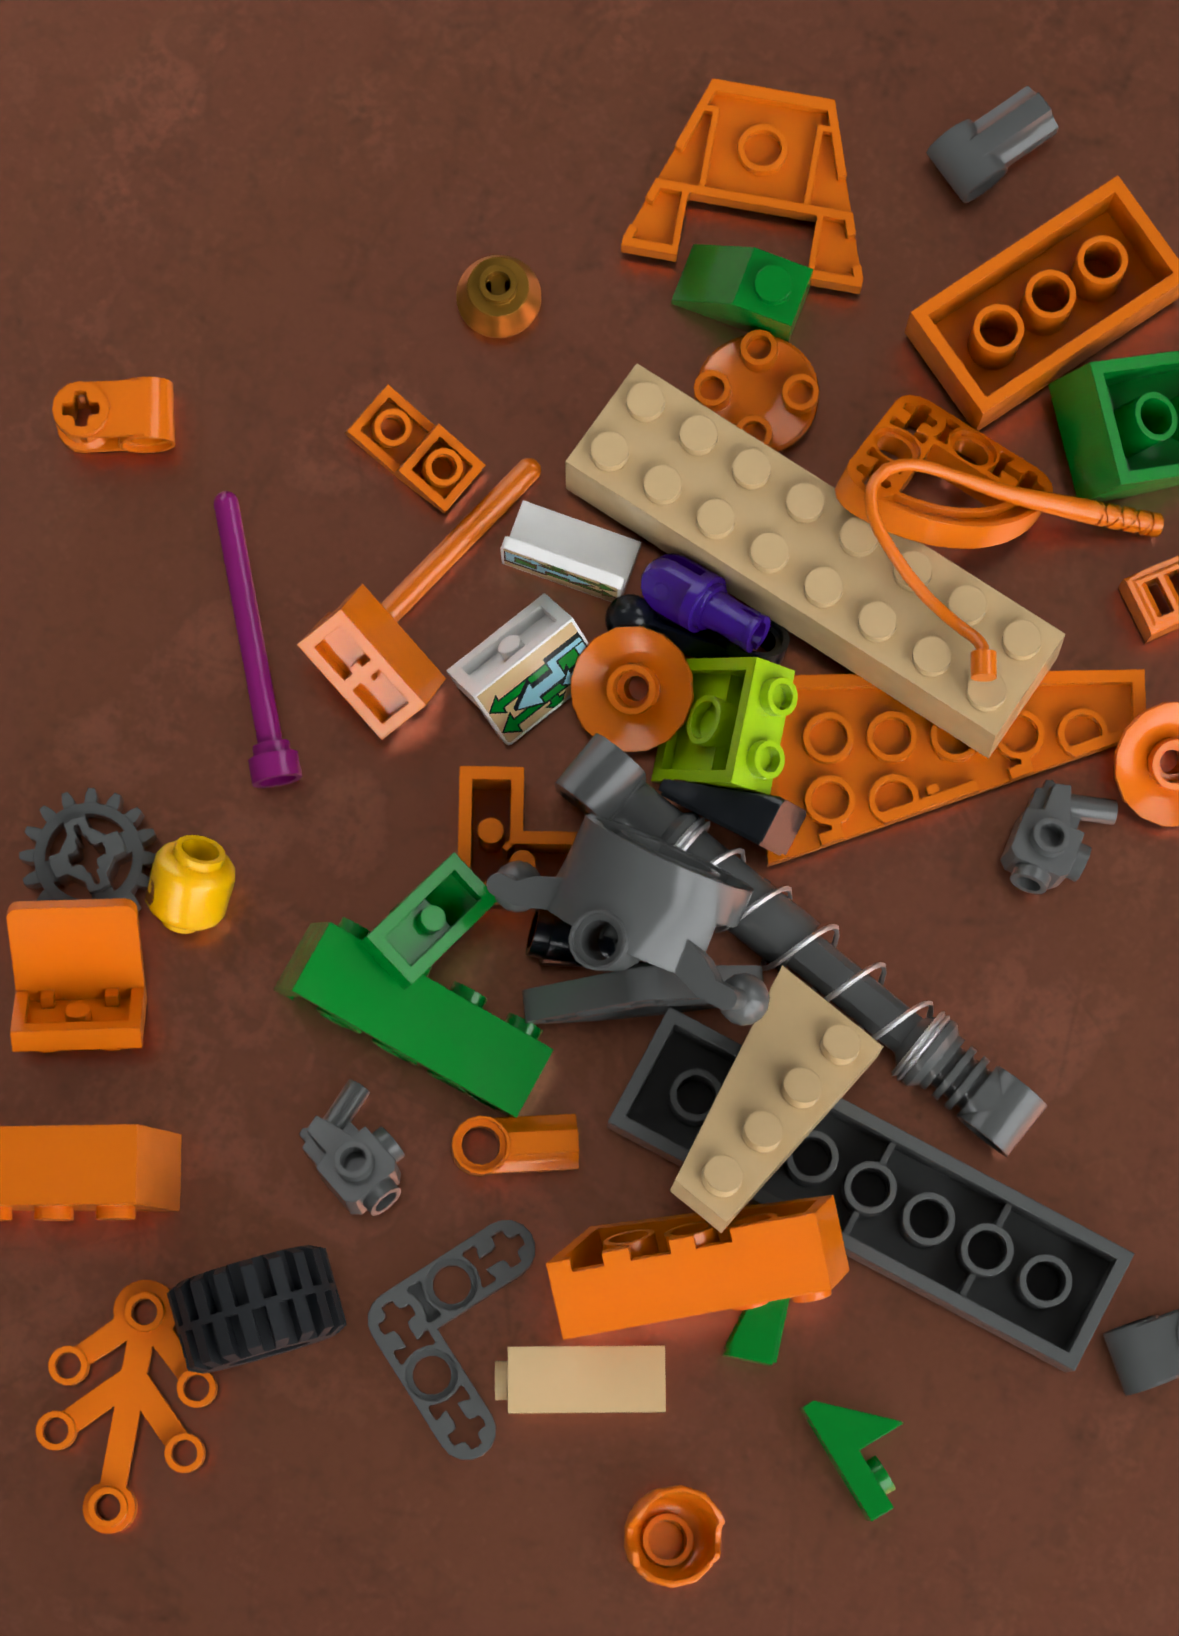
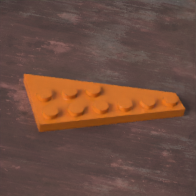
M1145 669L1048 671L989 759L857 674L794 675L793 683L797 689L798 700L793 712L787 715L780 743L785 755V764L782 772L773 778L770 795L782 797L806 810V817L786 855L782 854L779 856L766 849L767 868L1117 746L1124 729L1142 711L1146 710Z

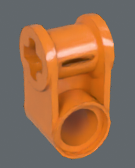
M143 376L116 381H77L61 388L53 400L52 412L59 438L66 447L75 452L128 451L134 453H156L169 450L175 446L173 383L168 379ZM90 409L91 415L88 416L87 425L82 427L76 426L74 420L78 417V410Z

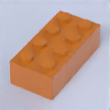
M1117 175L912 310L904 333L970 426L980 431L1046 387L1049 383L1066 374L1179 299V259Z

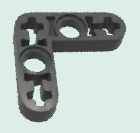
M500 1220L482 1229L380 1295L372 1303L368 1312L369 1330L382 1353L441 1446L449 1455L461 1460H473L481 1457L492 1447L496 1438V1423L488 1407L438 1329L513 1282L531 1267L535 1258L534 1239L524 1225L513 1220ZM503 1232L508 1239H513L519 1235L525 1243L518 1250L521 1262L514 1267H510L506 1261L502 1260L486 1269L487 1272L495 1277L496 1280L488 1286L482 1287L477 1269L468 1259L463 1257L464 1253L472 1248H477V1254L481 1260L495 1250L496 1247L492 1238L496 1234ZM448 1266H457L464 1269L471 1280V1289L468 1296L456 1304H447L440 1301L433 1289V1281L436 1274ZM392 1302L400 1310L408 1306L413 1308L415 1316L408 1321V1325L418 1341L426 1331H429L435 1341L433 1345L415 1350L404 1364H401L395 1355V1351L407 1348L402 1338L395 1331L385 1335L379 1326L387 1319L383 1308ZM428 1356H437L444 1359L451 1370V1380L448 1387L438 1394L421 1392L413 1380V1371L416 1364ZM461 1386L465 1388L470 1396L469 1400L457 1403L462 1412L469 1419L480 1416L485 1423V1427L478 1432L482 1443L474 1449H471L466 1442H461L457 1445L451 1442L449 1435L454 1432L456 1425L447 1410L436 1420L429 1409L430 1406L448 1401Z

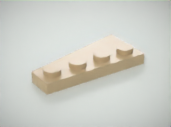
M783 965L768 992L770 1000L767 1012L752 1025L670 1189L675 1196L720 1233L724 1231L876 1060L884 1047Z

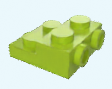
M758 657L686 658L693 673L694 700L686 723L671 740L658 746L651 781L661 784L663 779H676L770 795L773 778L782 772L785 764L784 751L780 746L785 719L787 715L793 712L797 705L798 693L793 683L795 670Z

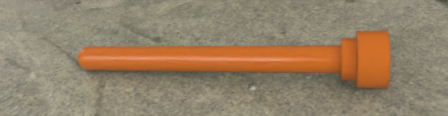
M533 458L522 459L381 603L397 623L540 477L541 466L538 461Z

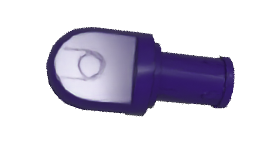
M676 553L660 556L650 562L641 575V591L649 606L692 633L708 628L729 639V641L748 653H752L753 649H758L768 634L771 624L770 617L747 607L728 595L724 578L685 556Z

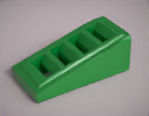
M790 1298L770 1301L757 1308L742 1310L724 1345L722 1356L767 1366L776 1363Z

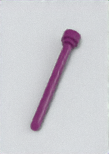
M222 491L214 499V510L257 738V744L252 746L253 757L248 759L252 786L256 788H271L287 785L303 777L297 750L291 749L290 741L282 738L239 501L234 493Z

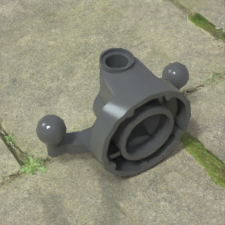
M588 814L585 815L571 849L556 877L541 876L538 870L531 864L518 860L505 864L497 873L492 874L487 879L486 885L489 893L494 895L496 901L506 910L517 913L527 911L530 908L545 909L571 925L569 935L570 951L575 960L585 968L595 971H621L637 967H660L673 972L697 998L719 1008L726 1019L733 1024L741 1026L754 1024L768 1010L770 996L762 980L752 974L739 973L734 974L724 982L715 962L706 953L715 928L721 926L735 928L739 925L754 889L728 871L667 841L609 818ZM606 936L613 939L615 952L609 958L602 955L598 945V938L603 939Z

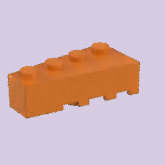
M139 1124L0 1126V1221H12V1211H34V1220L71 1221L74 1220V1211H96V1219L135 1220L136 1211H180L182 1134Z
M834 1195L745 1206L722 1233L697 1213L590 1226L546 1263L563 1340L727 1309L737 1311L748 1310L763 1306L770 1301L791 1297L795 1303L813 1302L830 1296L832 1294L831 1290L850 1271Z

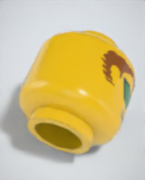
M199 835L180 837L178 840L164 844L157 851L145 892V902L151 913L166 928L173 932L189 934L214 927L225 916L235 883V867L230 858L225 854L223 847L216 841Z

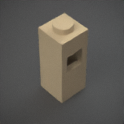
M665 1345L508 1347V1361H495V1400H508V1414L665 1413Z

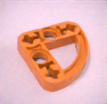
M915 395L901 396L893 403L849 460L835 487L836 498L840 504L850 513L869 523L864 500L865 482L882 464L894 461L880 451L883 450L895 455L898 459L916 458L932 461L992 481L1053 493L1051 481L1036 466L933 402ZM908 426H912L917 430L914 433V435H912L904 429ZM957 453L963 454L971 458L978 465L972 464L964 460ZM903 471L889 475L878 489V509L887 532L915 542L938 547L975 549L999 545L1026 532L1042 513L990 497L949 480L946 481L987 507L957 508L919 500L902 493L916 474V471Z

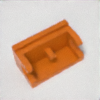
M361 584L350 593L332 613L329 611L297 644L381 740L425 707L447 679L364 584Z

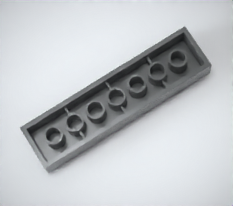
M669 1007L609 1118L607 1128L682 1167L742 1045ZM843 1098L836 1103L748 1202L751 1205L834 1195L845 1251L848 1257L1065 1373L1076 1370L1135 1254Z

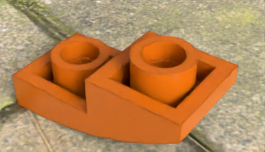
M389 384L379 392L344 433L395 477L443 513L452 506L486 466L440 424L434 425Z

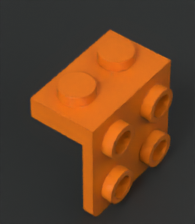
M127 898L17 901L12 903L8 907L6 918L16 990L10 1027L12 1052L38 1051L50 1053L60 1050L94 1049L116 1051L128 1048H142L147 993L136 903Z

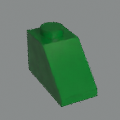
M693 244L671 304L746 332L759 329L768 331L773 336L789 342L810 289L813 269L755 247Z

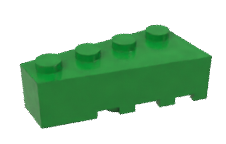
M342 917L338 926L332 922L310 923L274 987V991L294 1001L295 997H303L317 1005L316 1010L327 1020L358 1034H361L363 1031L373 1037L371 1041L382 1050L416 1066L417 1063L428 1068L427 1073L430 1076L504 1116L517 1118L554 1050L538 1040L543 1032L542 1029L532 1023L526 1024L525 1019L510 1012L505 1021L483 1009L488 999L475 990L457 981H453L450 989H447L428 978L432 969L431 966L411 986L403 990L359 943L371 931L345 917Z

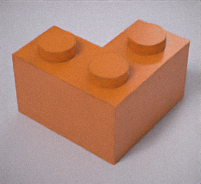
M460 766L459 858L485 885L487 879L492 874L497 873L502 866L518 860L531 864L538 870L541 876L556 877L578 832L524 831V767Z

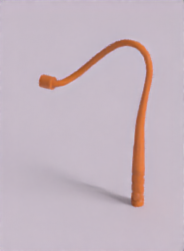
M916 458L897 459L882 464L870 476L865 488L866 516L875 537L896 570L920 600L942 621L974 645L976 650L970 653L971 679L978 682H988L997 679V652L989 649L986 639L978 631L955 615L931 593L896 547L883 524L877 500L878 489L889 475L903 471L927 473L1017 506L1089 525L1106 526L1108 529L1118 531L1121 529L1123 532L1129 533L1137 532L1139 535L1154 538L1161 534L1164 527L1163 515L1158 512L1136 510L1133 507H1120V505L1113 503L1104 504V502L1012 486L958 471L932 461Z

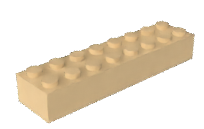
M638 363L565 461L567 490L667 554L676 553L685 556L724 578L728 593L761 614L763 613L770 617L775 623L988 759L1059 655L1065 637L1064 632L923 543L889 533L911 569L931 593L955 615L978 631L986 639L989 649L997 652V679L988 682L972 680L970 653L976 650L974 645L948 626L920 600L884 552L872 531L870 523L845 509L836 498L834 487Z

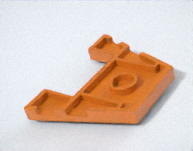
M712 78L675 143L671 156L645 196L641 209L633 223L628 226L624 233L621 252L676 262L688 201L814 222L815 231L808 267L813 269L810 286L860 294L863 273L857 251L856 229L853 212H851L846 181L847 172L835 99Z

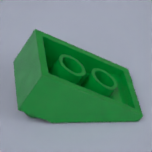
M1179 351L1089 362L1048 384L1076 497L1108 501L1179 486Z

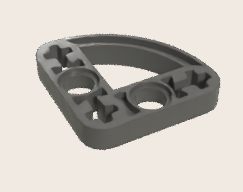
M716 965L724 982L734 974L748 973L755 975L764 983L762 966ZM657 966L630 968L522 991L526 1024L590 1022L665 1015L669 1007L681 1013L717 1008L697 998L673 972Z

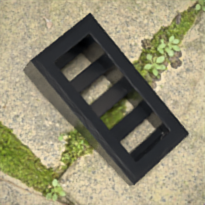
M663 779L658 789L662 792L661 795L779 856L787 854L806 817V810L779 796L676 779Z

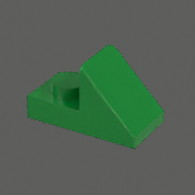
M454 852L391 909L390 913L359 943L405 990L432 966L497 901L495 896L489 893L487 886Z
M810 1401L800 1407L801 1413L866 1520L872 1522L892 1510L894 1507L887 1494L896 1490L895 1485L877 1456L875 1455L865 1461L860 1450L899 1427L903 1422L818 1401Z

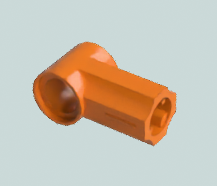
M576 1113L517 1116V1118L511 1116H476L468 1118L459 1125L451 1139L450 1151L452 1159L461 1171L478 1177L490 1174L579 1170V1140ZM477 1128L486 1129L491 1132L498 1143V1153L495 1159L483 1165L474 1164L469 1161L462 1150L464 1135L470 1130Z

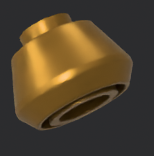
M507 255L487 256L471 264L461 276L456 292L457 307L465 323L475 332L490 338L511 337L524 331L535 320L541 306L540 284L531 268L519 259ZM505 284L510 285L507 292L505 291ZM491 285V293L486 288Z

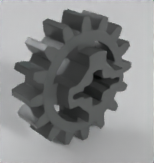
M95 788L87 789L85 801L81 804H77L68 792L63 793L62 805L64 809L57 814L49 807L43 805L39 809L42 817L47 822L43 829L29 826L25 829V834L36 843L35 849L19 852V859L23 863L35 866V871L23 878L25 886L28 889L44 888L36 901L77 900V898L65 894L57 887L60 885L65 887L77 883L88 888L92 899L127 898L136 903L139 911L141 905L134 894L139 888L146 891L149 877L145 875L146 868H152L156 855L155 853L147 852L145 847L158 840L153 829L137 831L136 828L145 817L143 812L136 807L129 810L126 814H122L124 799L117 793H114L108 799L106 805L101 804ZM88 818L110 821L119 826L123 832L118 833V831L106 835L93 829ZM65 829L67 837L60 852L49 857L55 839ZM82 835L90 845H93L98 853L106 852V854L97 858L99 869L96 871L100 879L99 884L83 865H75L84 860L82 849L85 847L81 839ZM132 861L126 880L116 890L113 882L121 865Z

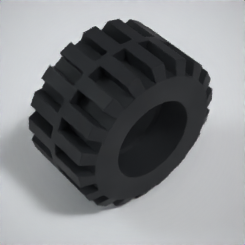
M312 1245L284 1249L222 1266L185 1279L167 1293L188 1371L202 1374L240 1366L323 1341L335 1336L347 1325L326 1248Z

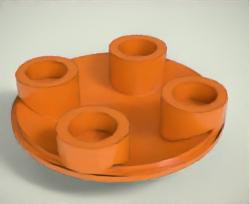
M759 329L750 331L744 336L734 338L722 344L709 355L695 380L694 399L775 451L780 452L797 442L810 428L819 405V384L813 366L797 347L781 338L773 336L768 331Z

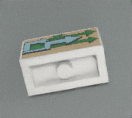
M523 500L510 536L504 537L500 549L502 564L612 602L625 593L641 549V542Z
M543 593L446 671L458 689L481 710L498 737L506 745H512L571 698V677L578 656L589 645V642L574 619L548 595Z

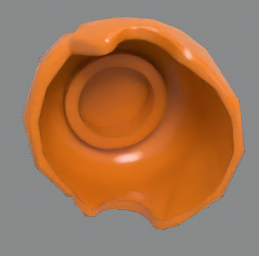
M672 1485L651 1490L637 1500L628 1514L624 1526V1549L627 1561L648 1582L669 1588L697 1582L721 1556L722 1526L725 1524L722 1512L705 1492L683 1485Z

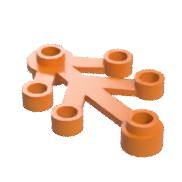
M138 1280L123 1288L113 1306V1320L76 1346H62L56 1349L48 1361V1370L51 1377L59 1384L72 1386L81 1383L87 1377L91 1364L126 1343L122 1369L63 1411L45 1413L36 1425V1437L43 1447L49 1450H64L73 1444L79 1431L114 1407L100 1483L90 1488L83 1501V1515L86 1522L94 1530L105 1534L125 1530L132 1524L137 1514V1499L127 1484L141 1412L164 1444L165 1460L171 1469L180 1473L193 1472L203 1464L206 1456L205 1446L201 1439L187 1432L148 1375L154 1347L177 1377V1394L185 1405L193 1408H202L209 1405L217 1395V1381L211 1373L202 1374L188 1371L179 1336L174 1331L175 1321L167 1296L170 1289L153 1280ZM142 1300H151L157 1308L156 1318L147 1325L139 1324L133 1314L136 1304ZM73 1353L79 1358L81 1367L76 1376L67 1379L59 1373L58 1362L63 1355ZM195 1375L203 1376L209 1383V1392L200 1401L191 1400L185 1391L187 1381ZM54 1418L63 1419L68 1426L67 1437L58 1444L50 1442L45 1434L47 1423ZM183 1440L191 1441L197 1449L195 1461L188 1466L178 1464L173 1456L174 1447ZM106 1494L114 1495L120 1502V1512L112 1520L103 1519L97 1512V1503Z

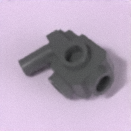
M1045 780L1042 788H1036L1031 794L1026 809L1015 821L1000 859L1004 869L1012 873L1010 876L1012 884L1028 893L1043 894L1047 889L1059 886L1065 878L1076 882L1084 871L1092 847L1081 843L1085 833L1077 830L1079 822L1087 821L1114 825L1118 814L1117 800L1071 794V785L1056 784L1053 780Z
M349 1079L323 1119L316 1115L309 1127L302 1128L299 1135L305 1142L302 1148L316 1166L322 1181L351 1214L362 1215L368 1210L372 1216H376L389 1209L401 1194V1189L398 1186L400 1184L401 1172L397 1162L405 1157V1154L394 1138L382 1126L371 1133L366 1126L358 1131L351 1123L370 1092L360 1083Z

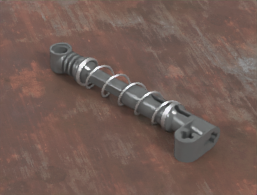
M595 733L555 782L556 792L583 814H594L609 818L667 841L728 871L750 885L754 892L739 925L735 928L728 926L715 928V933L727 930L762 958L761 966L763 971L775 968L779 972L782 965L785 968L788 966L812 986L811 989L815 992H820L825 996L824 999L826 1001H831L857 1022L862 1030H867L873 1035L871 1036L872 1038L879 1040L894 1052L896 1067L892 1071V1076H897V1080H901L906 1086L919 1085L924 1090L931 1084L936 1089L931 1096L936 1100L942 1095L947 1097L948 1101L944 1106L949 1110L955 1105L958 1106L961 1110L957 1114V1118L976 1136L1000 1154L1007 1157L1048 1107L1034 1091L1002 1067L996 1066L992 1072L986 1068L990 1062L987 1057L983 1056L980 1061L976 1060L973 1056L978 1050L972 1045L965 1051L961 1047L965 1040L959 1036L958 1024L954 1020H950V1015L945 1016V1011L940 1012L937 1017H932L934 1013L932 1001H923L910 1008L883 986L887 974L886 963L878 962L869 965L865 969H861L836 948L840 936L839 925L829 924L817 930L821 923L792 901V887L782 886L776 888L769 880L760 876L745 863L744 849L735 848L728 850L707 833L710 821L705 822V817L700 818L695 812H681L661 796L653 787L646 783L645 771L631 757L604 736ZM735 854H741V858L739 859ZM829 930H834L831 944L820 936ZM877 968H882L878 982L868 974ZM928 1006L926 1018H922L916 1013L921 1008Z

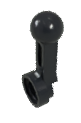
M625 594L613 600L607 608L605 615V624L608 631L615 627L643 626L664 634L684 655L694 658L758 657L780 665L784 660L790 641L787 629L771 620L768 634L760 645L767 652L752 651V653H748L729 641V639L708 628L696 633L688 631L653 610L642 596L636 594Z

